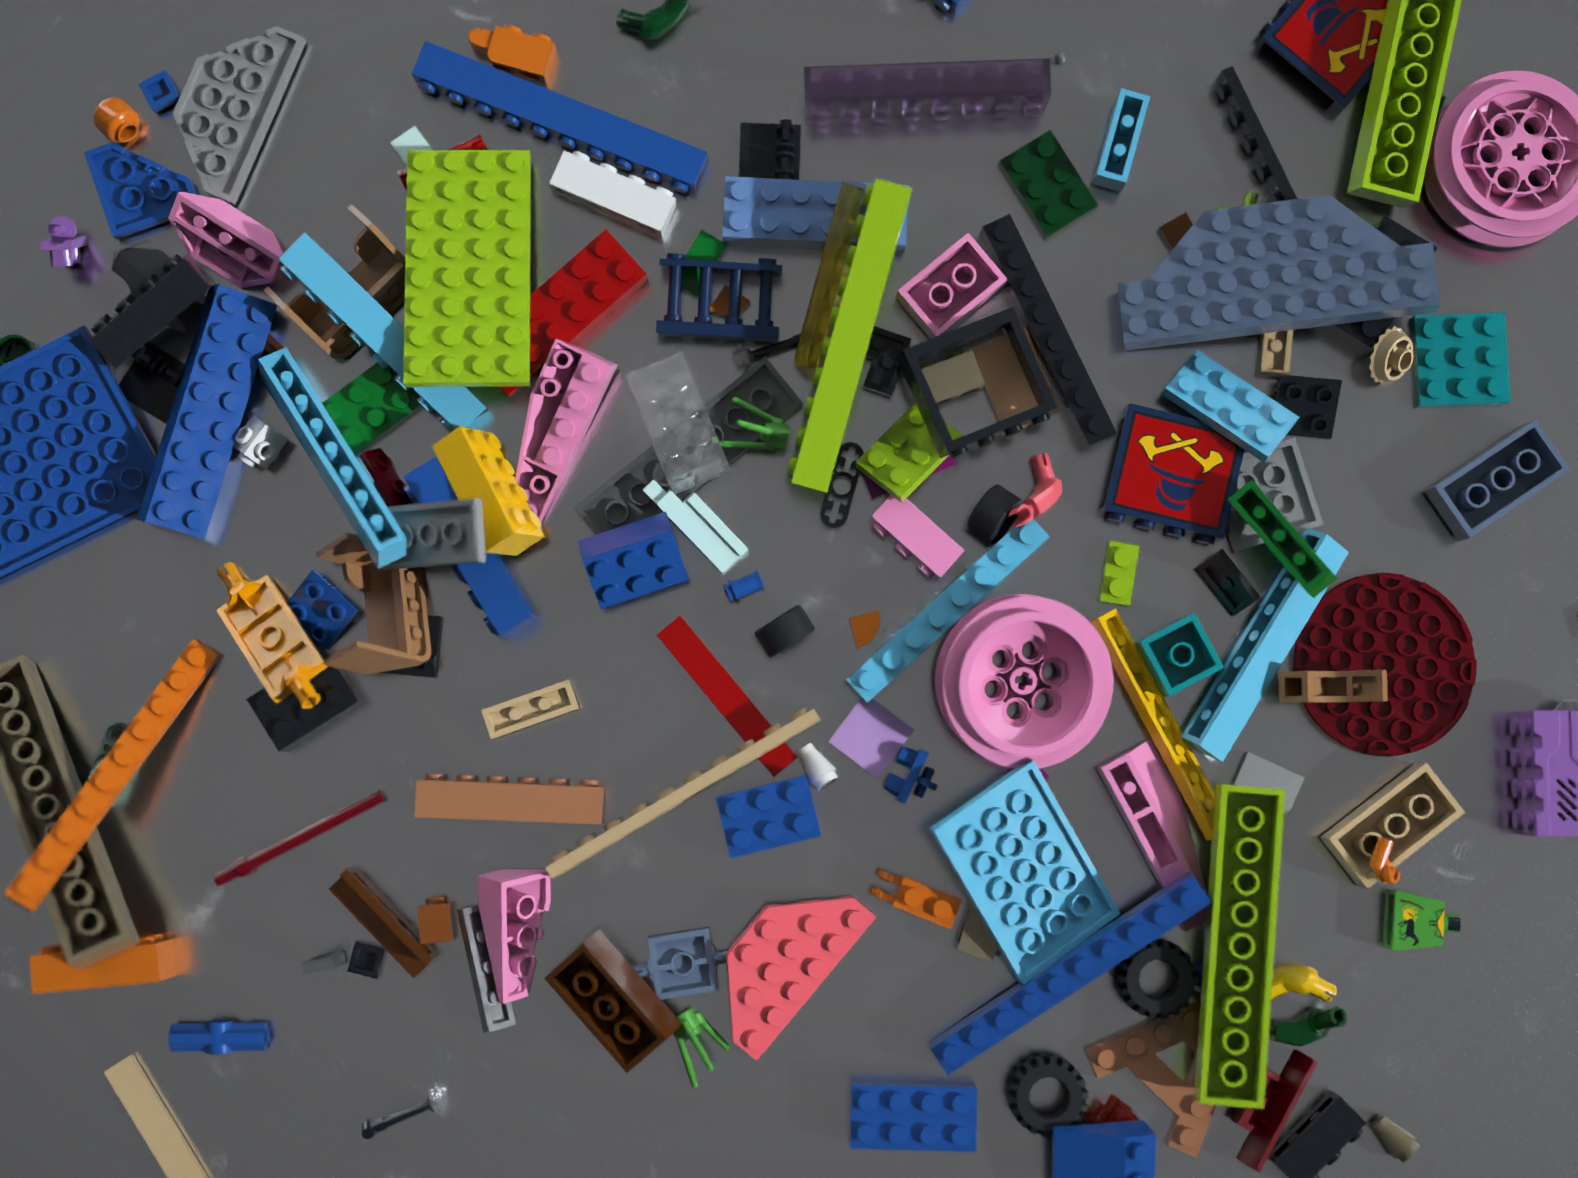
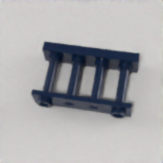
M667 253V259L660 258L659 260L660 266L669 267L667 315H664V321L657 320L656 333L779 340V327H773V321L770 320L773 272L782 273L783 266L776 265L777 259L758 258V264L685 260V254ZM681 267L700 268L698 314L694 316V322H682V316H679ZM712 269L730 270L728 318H725V324L712 323L713 317H710ZM742 271L761 272L758 320H755V325H743V319H740Z

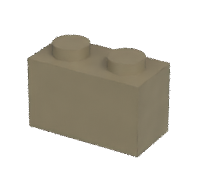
M959 349L947 354V360L936 363L935 359L920 364L937 406L984 388L985 381L973 350L965 353L963 349Z

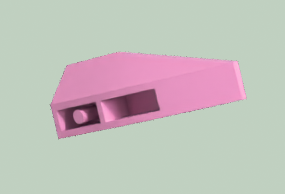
M555 339L530 395L515 476L518 485L527 494V503L531 511L538 516L540 522H542L567 474L617 367V364L599 355L559 339Z
M1148 739L1096 767L1161 889L1190 871L1207 895L1180 791L1152 740ZM1207 906L1181 923L1185 932L1206 921Z

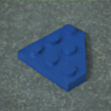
M113 142L84 152L109 228L115 239L169 221L168 217L179 192L197 195L193 181L190 178L169 170L148 158L139 156Z

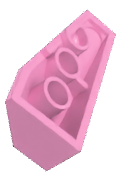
M501 869L478 875V906L499 1003L505 1004L528 997L536 964L533 954L537 939H542L544 929L540 928L544 910L548 911L551 901L550 876L546 869Z

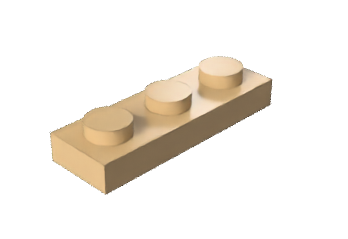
M568 679L485 708L481 712L490 738L495 739L580 708L571 682Z

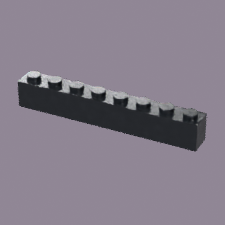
M1008 214L982 226L979 236L991 260L1008 279L1004 287L1023 326L1027 329L1036 353L1084 451L1111 439L1117 432L1011 215Z

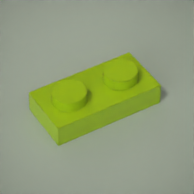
M1108 541L1098 602L1130 606L1139 545Z

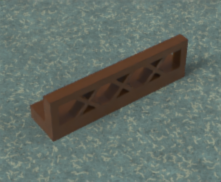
M354 867L346 868L340 874L341 877L329 890L413 979L416 978L438 955L427 944H420V936Z

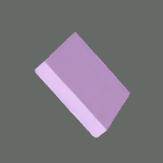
M872 698L867 704L860 699L828 742L878 779L914 729Z

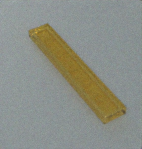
M842 182L794 357L795 362L811 369H815L864 193V188Z

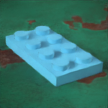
M1199 350L1195 351L1166 386L1162 394L1263 463L1267 461L1299 418V416Z

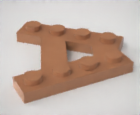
M1198 999L1190 1001L1191 1004L1187 1008L1182 1007L1180 1009L1181 1013L1177 1016L1172 1014L1169 1015L1168 1019H1161L1159 1017L1149 1019L1086 1047L1084 1050L1098 1079L1127 1066L1176 1114L1166 1145L1197 1157L1216 1105L1200 1104L1194 1098L1196 1064L1187 1085L1156 1055V1053L1182 1041L1197 1054L1200 1002Z

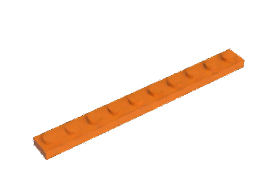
M194 639L191 640L6 890L4 895L7 899L32 914L36 911L219 660L218 653Z

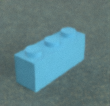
M1123 88L1120 89L1115 99L1092 184L1119 192L1124 188L1127 183L1150 96Z

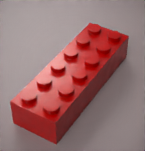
M607 229L601 232L530 295V386L538 379L555 339L576 346L649 282L646 272ZM529 386L500 388L513 401Z

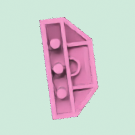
M179 192L177 194L168 219L172 226H175L180 240L192 258L240 288L274 282L282 263L279 258L283 253L273 231L221 199L186 192Z

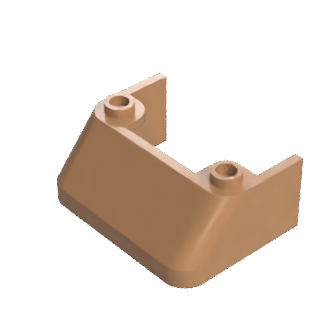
M351 204L347 209L365 228L357 235L354 241V250L362 260L348 274L391 315L405 301V257L367 217ZM269 287L263 290L330 357L344 359L359 346L349 336L353 330L345 322L339 326L326 314L330 308L322 300L316 304L306 293L295 296L286 304Z
M348 532L316 552L319 559L341 564L346 583L351 588L364 592L369 642H353L325 660L326 666L361 674H373L418 666L430 658L431 644L423 567L384 570L381 567L378 569L358 535Z

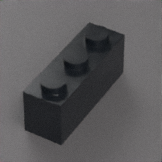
M1332 1091L1269 1155L1268 1159L1287 1178H1319V1172L1326 1164L1332 1165L1341 1156L1342 1152L1340 1150L1348 1142H1355L1362 1135V1128L1367 1123L1341 1096Z

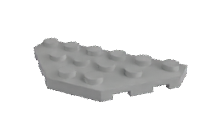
M278 26L265 30L266 33L252 39L245 38L228 45L226 49L212 55L206 54L198 57L173 111L174 118L181 130L185 145L199 174L204 191L208 195L233 205L237 203L307 42L304 37Z

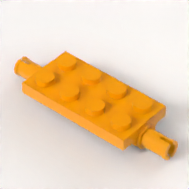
M228 562L223 564L228 573H225L220 566L217 574L228 589V598L226 603L216 611L266 691L276 703H279L294 692L302 708L309 709L314 707L309 698H312L314 703L318 704L320 696L316 693L309 680L328 667L324 658L273 580L267 574L257 581L249 582L242 578L234 563Z

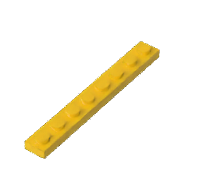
M1115 608L1090 623L1103 639L1111 659V664L1115 668L1126 692L1162 756L1206 841L1212 840L1215 792L1188 742L1181 738L1183 732Z

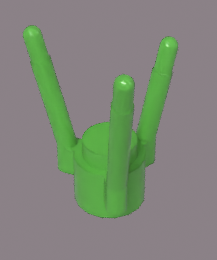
M733 397L732 401L768 421L765 422L764 426L743 420L737 421L738 426L760 432V440L766 442H712L714 447L765 449L774 452L776 447L780 449L785 448L790 426L782 424L783 419L773 417L746 401Z
M692 1008L677 1016V1019L682 1024L675 1030L673 1035L676 1038L693 1088H697L698 1084L683 1037L685 1041L691 1040L708 1071H712L714 1067L696 1034L701 1032L699 1025L724 1050L728 1051L730 1046L705 1021L701 1012L695 1014Z

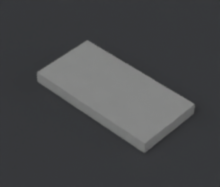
M482 498L387 507L406 536V556L383 566V570L486 562Z

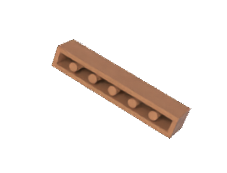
M425 774V780H416L414 817L602 825L604 824L605 787L598 786V780H580V785L574 786L567 785V779H549L548 785L536 784L537 778L518 777V783H505L506 777L487 776V782H474L475 776L456 775V781H445L444 774Z

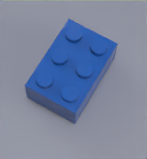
M666 512L578 541L582 561L600 609L689 580Z
M807 775L716 797L730 858L821 836Z

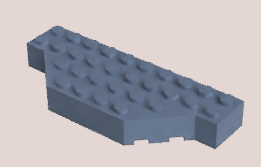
M1331 195L1204 211L1149 279L1118 283L1125 351L1437 312L1440 306L1433 242L1399 246Z

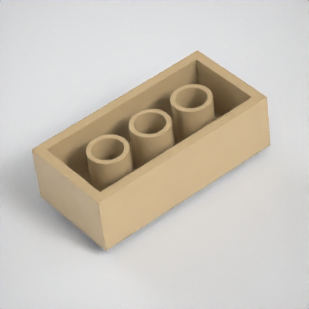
M1415 763L1320 838L1356 885L1368 889L1378 881L1370 865V859L1378 837L1394 842L1388 858L1395 868L1462 816L1465 811L1427 763Z

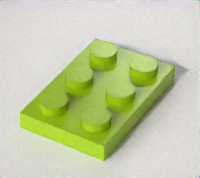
M915 403L855 463L857 469L902 503L948 456L940 459L918 406ZM945 422L952 440L963 436Z

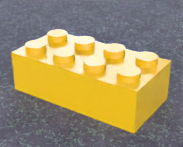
M459 426L432 445L458 500L482 498L486 553L517 556L545 537L540 529L541 522L538 516L531 511L527 503V494L513 476L514 469L504 458L500 450L501 443L494 434Z

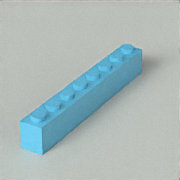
M304 232L279 258L284 264L280 269L293 282L299 278L307 286L303 291L316 304L322 300L330 308L326 314L339 326L345 322L353 330L349 336L362 348L365 344H368L375 351L371 357L384 369L390 366L395 370L398 375L394 379L408 391L411 387H404L403 384L404 327ZM412 387L421 395L417 401L429 413L435 409L443 417L439 422L450 433L459 426L468 428L486 409L466 387Z
M287 347L259 358V372L262 383L377 568L379 569L406 556V536Z
M1034 519L1020 527H1014L854 672L845 683L867 704L1050 536Z
M1306 528L1302 537L1336 575L1349 552L1328 534ZM1283 566L1225 662L1224 668L1219 672L1182 733L1181 738L1202 753L1221 762L1224 761L1327 588L1315 598H1312L1286 567Z

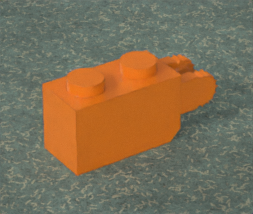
M495 25L494 32L486 29L472 28L468 34L472 49L477 51V53L480 52L487 55L493 68L516 77L547 85L556 55V47L550 37L541 33H534L533 36L522 33L521 29L512 25H505L504 28Z
M879 869L877 876L884 881L898 884L895 895H891L883 889L872 887L871 895L890 902L893 907L948 929L952 928L962 902L960 898L902 875V877Z

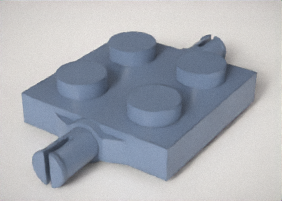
M709 928L648 937L650 953L648 963L632 966L635 971L642 970L637 972L641 977L650 976L655 986L656 995L663 1000L718 991L717 968L719 964L726 963V958L723 957H726L725 953L727 951L716 952L711 943Z

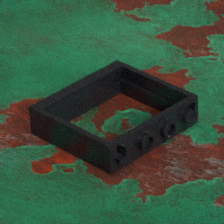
M1013 307L906 348L896 357L940 459L951 455L952 459L963 456L969 452L967 448L978 444L979 448L988 446L996 442L995 436L1005 433L1006 437L1015 435L1023 431L1022 425L1032 422L1033 426H1037L1042 422L1050 420L1049 414L1057 409V405ZM1004 328L1038 406L952 440L919 365V361Z

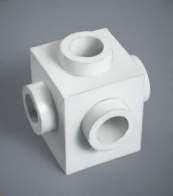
M253 415L247 424L239 429L234 447L240 451L237 457L253 468L257 463L264 469H267L278 458L280 450L288 440Z

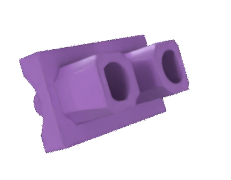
M67 216L53 218L48 225L49 235L52 238L40 241L41 251H49L51 267L72 266V264L81 263L80 247L87 245V236L74 238L77 228L71 218Z

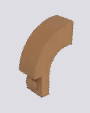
M1387 670L1278 672L1279 703L1388 701Z

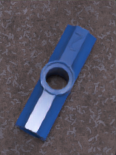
M233 1020L205 1021V1023H173L170 1027L168 1045L170 1046V1051H204V1054L212 1055L233 1053V1051H265L269 1041V1029L267 1022L233 1023Z

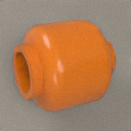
M112 97L101 101L93 115V122L96 128L113 143L129 142L138 134L140 118L137 112L125 100L119 97Z

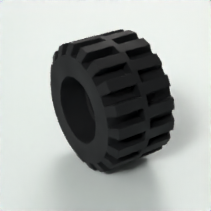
M1157 938L1120 962L1119 966H1115V973H1117V979H1114L1115 986L1119 989L1120 997L1137 1013L1151 1019L1156 1017L1168 1019L1169 1015L1177 1016L1181 1013L1180 1009L1182 1007L1187 1008L1191 1004L1188 1000L1191 996L1195 997L1197 992L1194 990V985L1198 984V977L1194 973L1197 969L1195 964L1191 962L1190 955L1183 951L1180 946L1165 939ZM1153 960L1165 961L1172 971L1171 985L1164 993L1158 996H1149L1144 993L1139 983L1143 967Z
M1039 1053V1056L1034 1057L1031 1055L1026 1057V1062L1022 1064L1020 1061L1016 1065L1017 1070L1015 1073L1011 1072L1009 1076L1010 1084H1007L1006 1088L1008 1093L1007 1102L1011 1112L1023 1128H1027L1034 1135L1038 1133L1042 1137L1049 1138V1135L1053 1134V1127L1072 1126L1076 1122L1080 1124L1083 1119L1081 1114L1083 1111L1086 1112L1088 1108L1086 1099H1089V1095L1085 1088L1086 1082L1069 1061L1062 1059L1059 1055L1052 1054L1051 1056L1046 1053ZM1047 1077L1058 1079L1063 1084L1065 1090L1062 1103L1056 1109L1049 1112H1040L1034 1109L1029 1100L1033 1085Z

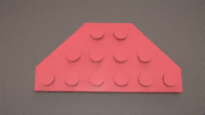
M851 895L841 896L837 899H815L797 901L793 904L765 905L725 953L728 971V998L731 1013L732 1041L757 1061L876 919V916Z

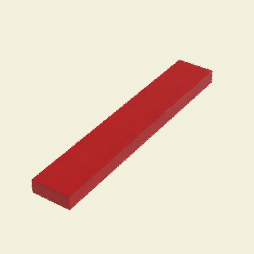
M681 616L657 634L658 638L744 742L753 739L756 743L766 737L763 732L772 727ZM784 742L758 759L775 777L798 757Z

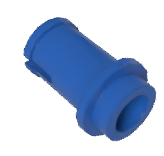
M757 570L734 581L728 579V583L723 585L729 602L734 600L739 602V598L764 589Z

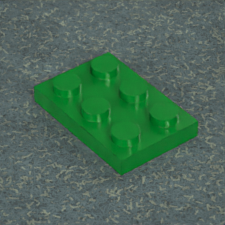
M375 363L322 403L355 457L423 407L417 401L419 397L412 387L407 391L394 379L398 373L390 366L384 369L381 365Z

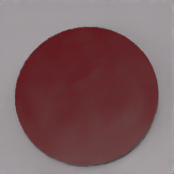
M1375 573L1351 578L1325 592L1292 647L1291 671L1387 670L1388 701L1300 704L1311 722L1325 736L1340 746L1364 755L1391 757L1422 750L1440 740L1457 724L1468 707L1473 685H1475L1477 660H1475L1473 639L1466 622L1456 607L1443 594L1427 583L1401 574Z

